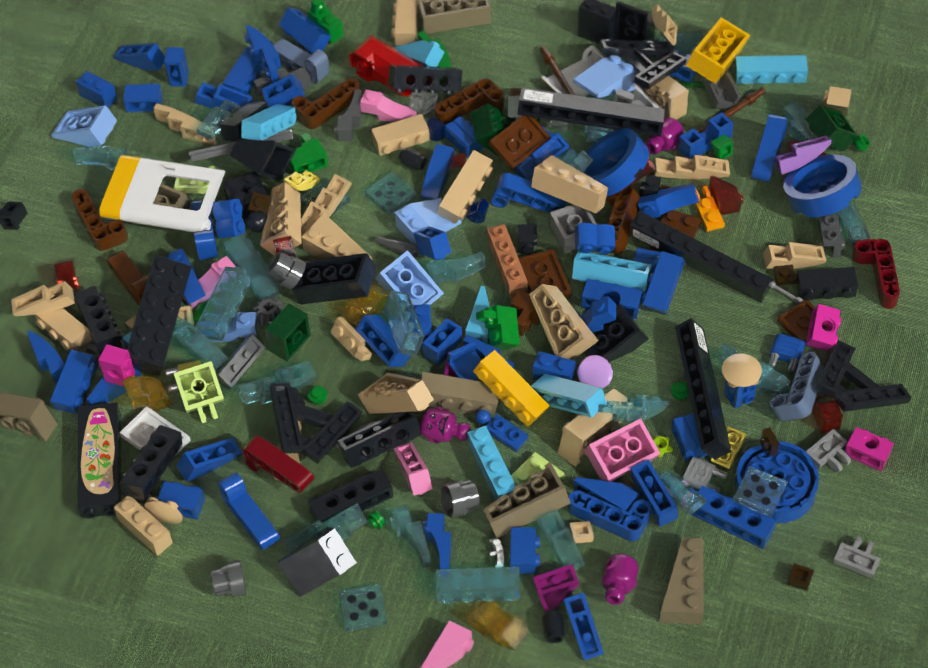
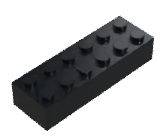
M154 256L126 349L132 359L133 368L160 376L192 266L161 256Z

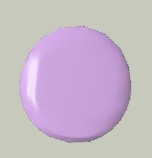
M591 355L581 361L577 374L581 383L603 389L610 383L613 370L605 358Z

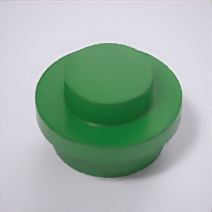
M861 134L854 141V146L858 150L865 152L870 146V141L864 134Z
M677 381L672 384L671 394L675 399L684 400L689 396L686 382Z
M322 386L312 387L308 392L309 400L316 405L323 404L328 397L327 390Z
M377 511L367 514L368 525L372 529L381 530L383 524H385L382 515Z

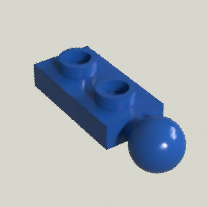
M478 410L476 412V422L481 425L487 424L486 427L490 435L513 451L517 452L528 440V434L500 415L496 414L492 419L490 413L486 410Z

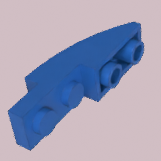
M247 25V33L244 34L246 43H250L248 47L251 56L254 55L256 62L261 61L262 66H266L264 68L266 77L270 78L272 83L278 81L277 70L281 69V64L275 47L260 31Z

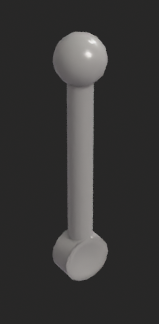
M772 281L771 288H775L795 300L797 304L803 302L801 297H795Z

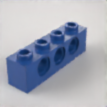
M703 485L690 507L691 515L763 550L775 530L776 520L771 516L759 513L752 507L740 504L733 498L719 494L716 490Z

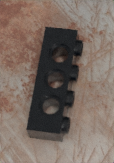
M390 65L388 86L394 88V91L405 92V89H411V92L420 93L421 90H427L429 93H438V90H444L443 93L454 94V91L461 90L462 70L454 67ZM411 75V80L407 83L406 78ZM427 76L428 80L423 84V78ZM441 77H444L443 83L440 84V83H439L440 78H441Z
M96 286L74 293L78 307L100 356L106 344L122 348L120 340L123 339L119 329L115 330L117 324L113 316L109 317L111 311L108 304H103L106 301L102 291L98 293Z
M396 412L337 441L343 458L349 467L353 468L422 434L417 417L413 412Z
M159 425L156 431L151 433L148 443L141 448L139 456L132 461L130 469L121 478L120 484L122 485L124 495L145 502L183 445L180 431Z
M382 469L371 471L362 478L354 479L342 487H336L322 496H316L311 501H308L310 512L319 529L323 530L393 498V489Z

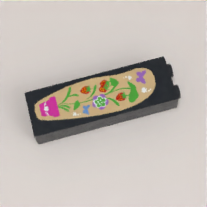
M117 402L78 407V510L81 518L92 519L97 516L116 515L114 507L122 501V485L120 484L121 412Z

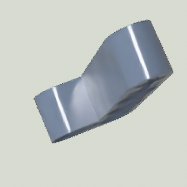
M280 38L273 45L282 65L292 71L304 67L310 76V82L318 84L330 72L328 57L320 49H317L310 55L283 38Z
M807 352L801 356L790 393L778 395L771 399L769 405L779 421L802 419L811 413L818 392L815 389L824 371V367L815 352Z

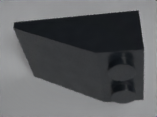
M617 1L615 40L653 41L655 37V24L650 13Z
M620 304L616 307V320L603 324V330L594 332L593 334L598 339V342L584 352L587 357L598 355L611 362L633 352L649 338L631 314Z
M326 527L277 563L297 595L301 597L339 576L353 566L356 561L336 529Z

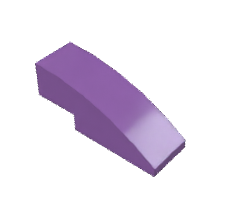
M823 136L792 144V152L775 156L777 170L781 174H785L806 165L829 147L832 143L831 139Z

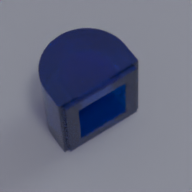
M431 117L427 121L429 138L431 141H441L445 138V124Z
M484 198L473 202L469 208L467 219L474 223H483L489 203Z

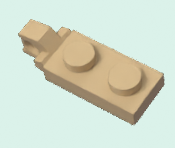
M337 317L330 333L355 358H358L360 361L370 360L372 353L365 347V339L343 317Z

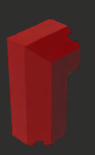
M370 35L348 54L349 65L352 68L355 66L357 76L367 82L376 80L393 91L394 88L388 86L390 65L423 66L373 35ZM411 75L406 78L407 83L410 82ZM405 89V92L394 91L401 96L405 95L407 97L414 93L411 92V89Z

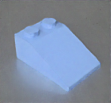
M612 55L611 57L599 60L574 78L573 82L594 97L601 98L615 95L618 88L628 92L634 91L636 85L633 82L634 76L639 72L631 64L622 61L619 56Z
M106 105L67 111L52 133V137L88 147L100 146L113 130L117 120Z
M441 198L410 203L394 212L396 227L416 246L414 232L428 226L447 232L461 224L462 221L459 219L457 224L437 214L439 205L442 202Z
M408 250L375 278L385 291L410 313L411 306L431 305L444 294Z

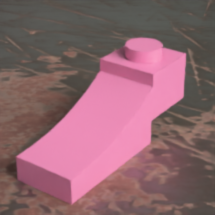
M365 90L360 101L361 112L378 115V120L393 123L417 115V109L398 104L383 96L381 92Z
M227 256L211 264V268L199 279L206 296L189 304L192 309L197 304L203 303L223 291V285L238 277L237 267Z

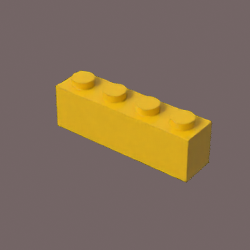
M496 350L481 360L473 370L477 377L527 427L542 416L550 406Z

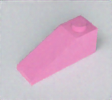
M410 442L393 448L413 495L424 494L432 490L428 468L413 443Z
M449 621L421 668H447L460 660L465 652H469L473 646L472 631Z

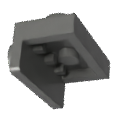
M725 72L716 84L707 79L703 82L715 108L730 109L741 98L729 72Z
M838 214L819 217L823 246H831L832 258L840 257L845 243L841 237L842 224H839Z

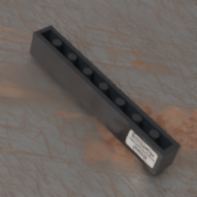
M522 87L517 115L614 130L629 128L634 130L635 133L661 137L665 109Z
M641 211L637 213L630 224V236L661 252L684 258L686 265L760 303L763 302L771 288L772 278Z
M690 318L677 325L675 329L701 450L716 460L731 452V447L704 328Z

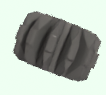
M270 296L267 299L261 297L260 302H255L253 312H256L257 320L261 327L273 321L278 316L279 311L284 308V304L277 297L271 299Z

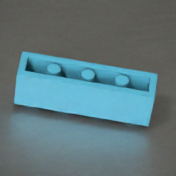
M806 55L736 56L735 59L736 84L806 83L808 67Z
M276 104L242 120V138L265 140L295 125L297 118L295 107Z
M578 250L574 258L572 279L586 282L587 279L599 280L620 286L634 287L643 290L644 293L649 287L648 279L651 274L652 265L595 253H582Z
M544 374L531 385L550 407L590 418L607 405L604 392L600 387L549 374Z
M483 426L467 432L468 446L495 501L504 494L509 495L512 493L516 485L487 427Z

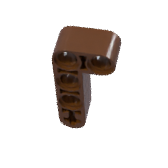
M353 78L347 79L312 103L304 96L294 97L292 99V107H295L296 119L308 129L319 127L350 106L354 90H360L358 80Z
M481 79L438 103L435 106V122L440 126H445L458 117H463L487 103L501 112L504 109V93L492 80Z
M631 184L618 193L606 197L607 203L613 208L608 225L615 226V248L612 251L614 254H620L626 249L630 237V224L638 210L640 196Z
M79 189L73 192L72 200L76 212L97 250L105 251L127 241L128 234L123 221L114 220L104 224L87 191Z
M121 250L108 257L106 261L112 272L139 306L148 275L143 276L125 251Z

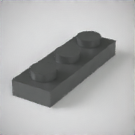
M253 334L248 335L216 374L217 378L227 389H231L264 350L265 346Z

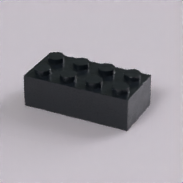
M367 253L304 261L306 263L304 273L298 283L292 288V291L302 304L368 297L377 267Z

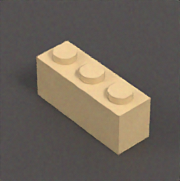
M397 0V3L393 5V12L396 16H393L392 19L393 26H395V28H392V38H395V45L416 42L418 0Z
M830 86L829 91L825 90L823 105L841 111L843 115H847L852 90Z
M422 114L371 129L372 141L379 156L430 141L429 128Z
M63 308L35 314L37 326L41 330L45 329L48 331L52 339L59 340L66 350L70 349L79 352L85 347L86 343L92 340L89 329Z
M127 496L114 507L118 520L157 556L173 543L169 530L132 497Z

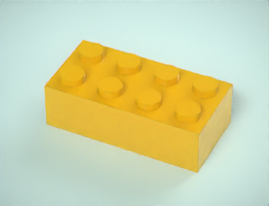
M721 17L694 49L686 66L716 84L736 59V56L741 53L751 35Z

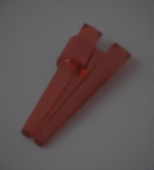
M462 153L454 156L450 169L463 167L467 161L465 160L467 155Z

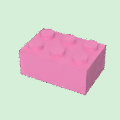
M641 419L589 444L584 450L600 480L609 482L631 472V467L648 459L652 461L660 455L657 446Z

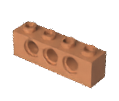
M505 224L487 228L488 245L509 299L514 298L518 290L528 293L527 278Z

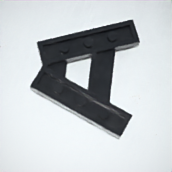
M600 40V48L603 54L608 56L621 55L639 72L634 76L633 82L644 89H650L686 64L687 58L673 52L669 42ZM647 56H654L658 61L653 63Z
M839 340L815 389L833 397L843 412L909 403L912 398L902 384L879 386L850 363L856 348ZM843 376L860 389L847 391L840 385Z
M271 383L269 387L282 452L285 454L302 453L317 464L322 461L338 443L337 440L341 439L363 414L362 410L349 401L335 415L294 403L290 383ZM298 421L322 429L313 439L301 436Z

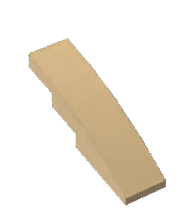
M657 4L652 7L654 24L664 38L674 46L677 38V26Z
M156 103L154 107L156 120L167 122L169 129L182 132V137L185 139L213 146L217 144L214 131L202 122L174 108Z
M694 155L692 159L675 156L673 161L655 158L653 161L654 176L712 179L729 177L730 175L729 161L718 158Z
M334 174L327 188L323 187L316 201H311L302 216L301 237L323 213L328 217L332 215L352 184L350 181Z

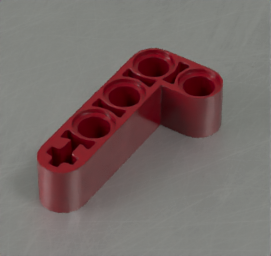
M885 239L858 240L854 246L853 261L858 264H873L881 305L886 309L896 307L900 288L890 243Z
M255 435L242 449L244 461L251 470L258 472L262 468L297 493H302L314 480V475L306 467L258 435Z

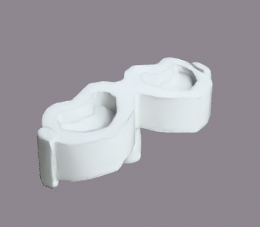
M498 538L489 539L494 551L490 552V556L497 555V565L495 568L503 567L504 552Z

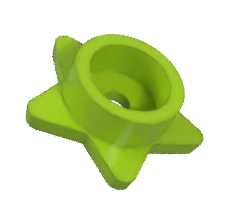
M652 436L660 452L658 458H661L664 453L673 452V448L669 445V437Z

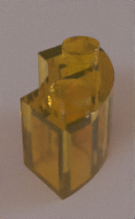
M371 284L368 297L349 300L343 308L342 317L357 327L364 315L380 314L388 304L392 294L376 284Z
M130 376L122 381L133 409L150 407L156 412L173 405L164 384L157 378Z
M481 601L466 619L485 637L488 634L496 640V644L507 649L514 650L529 632L524 626L525 622L520 617L506 613L494 601Z

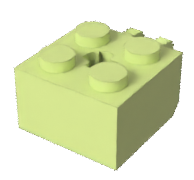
M212 361L174 373L186 412L198 410L201 421L204 423L206 422V416L202 408L210 406L212 417L217 419L218 416L214 404L224 401V397ZM197 383H200L201 386L202 384L205 386L202 388V391L198 392V390H194V388H196Z

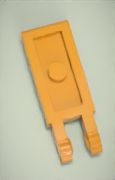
M707 185L702 186L704 198L700 199L697 191L699 201L694 205L706 232L724 228L725 223L710 194V190Z

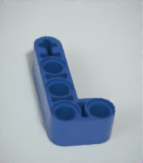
M769 114L753 167L752 179L770 182L776 162L775 156L778 155L787 129L786 117Z
M510 173L500 175L491 200L492 204L496 207H506L509 200H513L547 213L566 206V201L531 187L532 181Z
M203 200L190 202L191 210H200ZM211 212L208 217L211 221L210 230L194 233L199 260L218 257Z
M237 472L218 482L223 500L262 551L280 540L276 529L246 492L245 484Z
M573 491L569 495L571 503L568 504V511L571 515L584 521H590V524L631 542L637 541L641 537L650 521L651 505L643 499L637 500L630 511L627 512L582 491Z

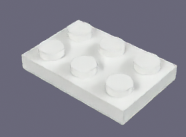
M145 407L120 431L121 437L140 451L148 443L151 433L156 431L159 425L181 432L183 445L177 454L191 441L190 436L149 407Z

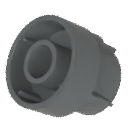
M278 252L270 262L267 273L278 284L291 290L302 277L306 263L296 256L290 257L282 252Z
M459 480L442 484L441 501L446 515L452 518L477 510L476 508L479 507V493L473 482L470 480L461 482Z
M240 560L226 562V567L211 570L216 597L226 594H232L233 597L247 594Z

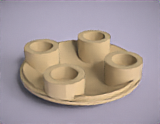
M738 353L726 358L722 364V374L730 387H748L758 384L762 368L758 360L753 356Z
M149 497L144 504V509L160 522L178 524L183 519L175 502L167 501L165 503L158 501L156 498Z

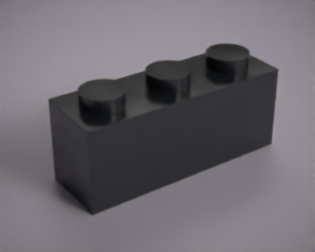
M249 101L221 122L219 127L223 140H243L242 120L267 109V102Z
M855 267L798 270L796 286L798 296L803 300L855 297L857 294L858 281Z

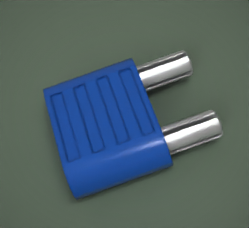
M777 334L770 351L769 366L775 367L777 360L789 363L788 372L791 370V373H793L796 364H799L806 345L805 341Z

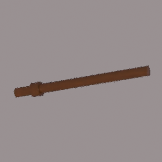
M541 46L540 52L543 55V60L550 66L565 93L575 95L555 63L552 53L547 50L546 46Z
M761 87L754 93H749L742 101L725 111L724 114L729 118L745 106L752 105L756 102L757 98L766 93L765 89ZM708 124L697 130L699 134L702 133Z

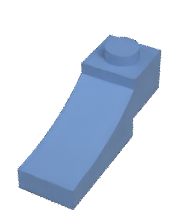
M240 312L228 319L201 322L200 341L232 342L239 341V337H248L250 334L256 337L258 324L256 312Z

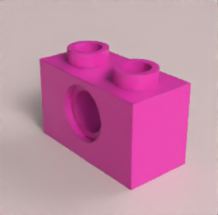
M818 304L812 310L806 340L807 346L828 351L837 344L838 335H836V332L841 324V317H839L841 310ZM822 325L826 326L828 331H825L822 328Z
M106 344L98 360L105 381L127 387L135 376L129 352L126 349Z
M856 427L846 446L845 453L851 459L882 472L891 455L894 443L884 437L874 435L868 430Z

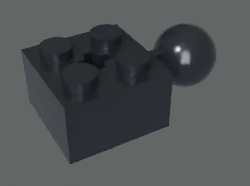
M254 171L222 182L226 199L240 200L243 208L242 219L247 218L248 228L256 233L263 232L268 214L262 211H248L253 192L268 196L258 173Z

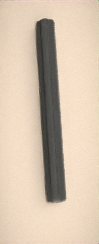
M286 129L265 140L286 141L293 138V133L291 129ZM237 141L188 152L191 162L229 154L232 152L233 146Z

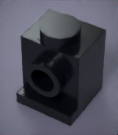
M647 175L645 182L642 181L639 196L658 194L661 177Z
M7 202L0 210V223L4 230H19V224L28 214L23 203Z
M518 224L519 253H534V245H537V224Z

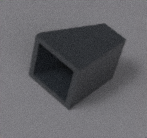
M584 0L579 6L578 37L599 45L601 39H615L616 7L598 0Z
M237 140L229 156L260 175L281 181L296 149L274 140Z

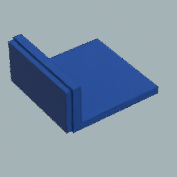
M474 341L448 354L447 363L458 378L474 381L479 379L473 372L481 361L475 352L477 343Z

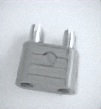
M693 457L681 483L700 490L703 485L719 493L720 488L710 485L709 482L713 475L726 479L728 473L717 469L714 464Z

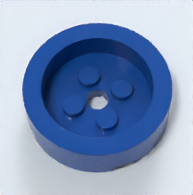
M629 128L617 129L600 138L586 151L578 164L577 170L607 186L606 197L623 190L636 179L634 175L639 169L643 170L647 164L649 149L634 130Z
M831 154L818 156L806 165L789 172L784 180L783 187L793 212L796 214L803 213L806 217H821L836 213L849 206V201L853 198L857 199L862 184L856 164L852 159L843 155Z
M779 441L778 453L772 456L761 445L753 446L745 452L739 461L735 480V492L740 504L748 505L759 513L771 516L776 520V523H787L799 519L812 507L819 485V472L812 462L811 456L794 444ZM757 474L760 480L753 482L751 476ZM776 474L782 476L783 479L776 482L778 488L775 490L770 489L769 483L775 482L772 476ZM763 486L765 492L762 494L758 493L756 487ZM746 489L751 490L752 496L745 497L743 491ZM768 497L771 502L768 505H764L761 499Z

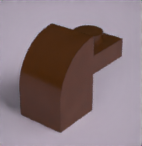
M518 290L510 303V307L516 308L519 336H523L526 330H530L532 323L538 325L540 319L529 293Z

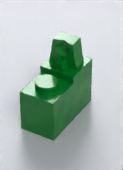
M324 0L312 1L311 8L307 10V16L331 36L328 43L332 45L344 36L343 23L325 6Z
M308 133L302 134L301 147L296 148V152L288 165L292 173L297 172L301 174L306 170L312 173L329 166L327 153L318 138L311 139Z
M495 305L476 312V319L485 322V329H488L489 344L491 346L508 350L520 345L516 308Z

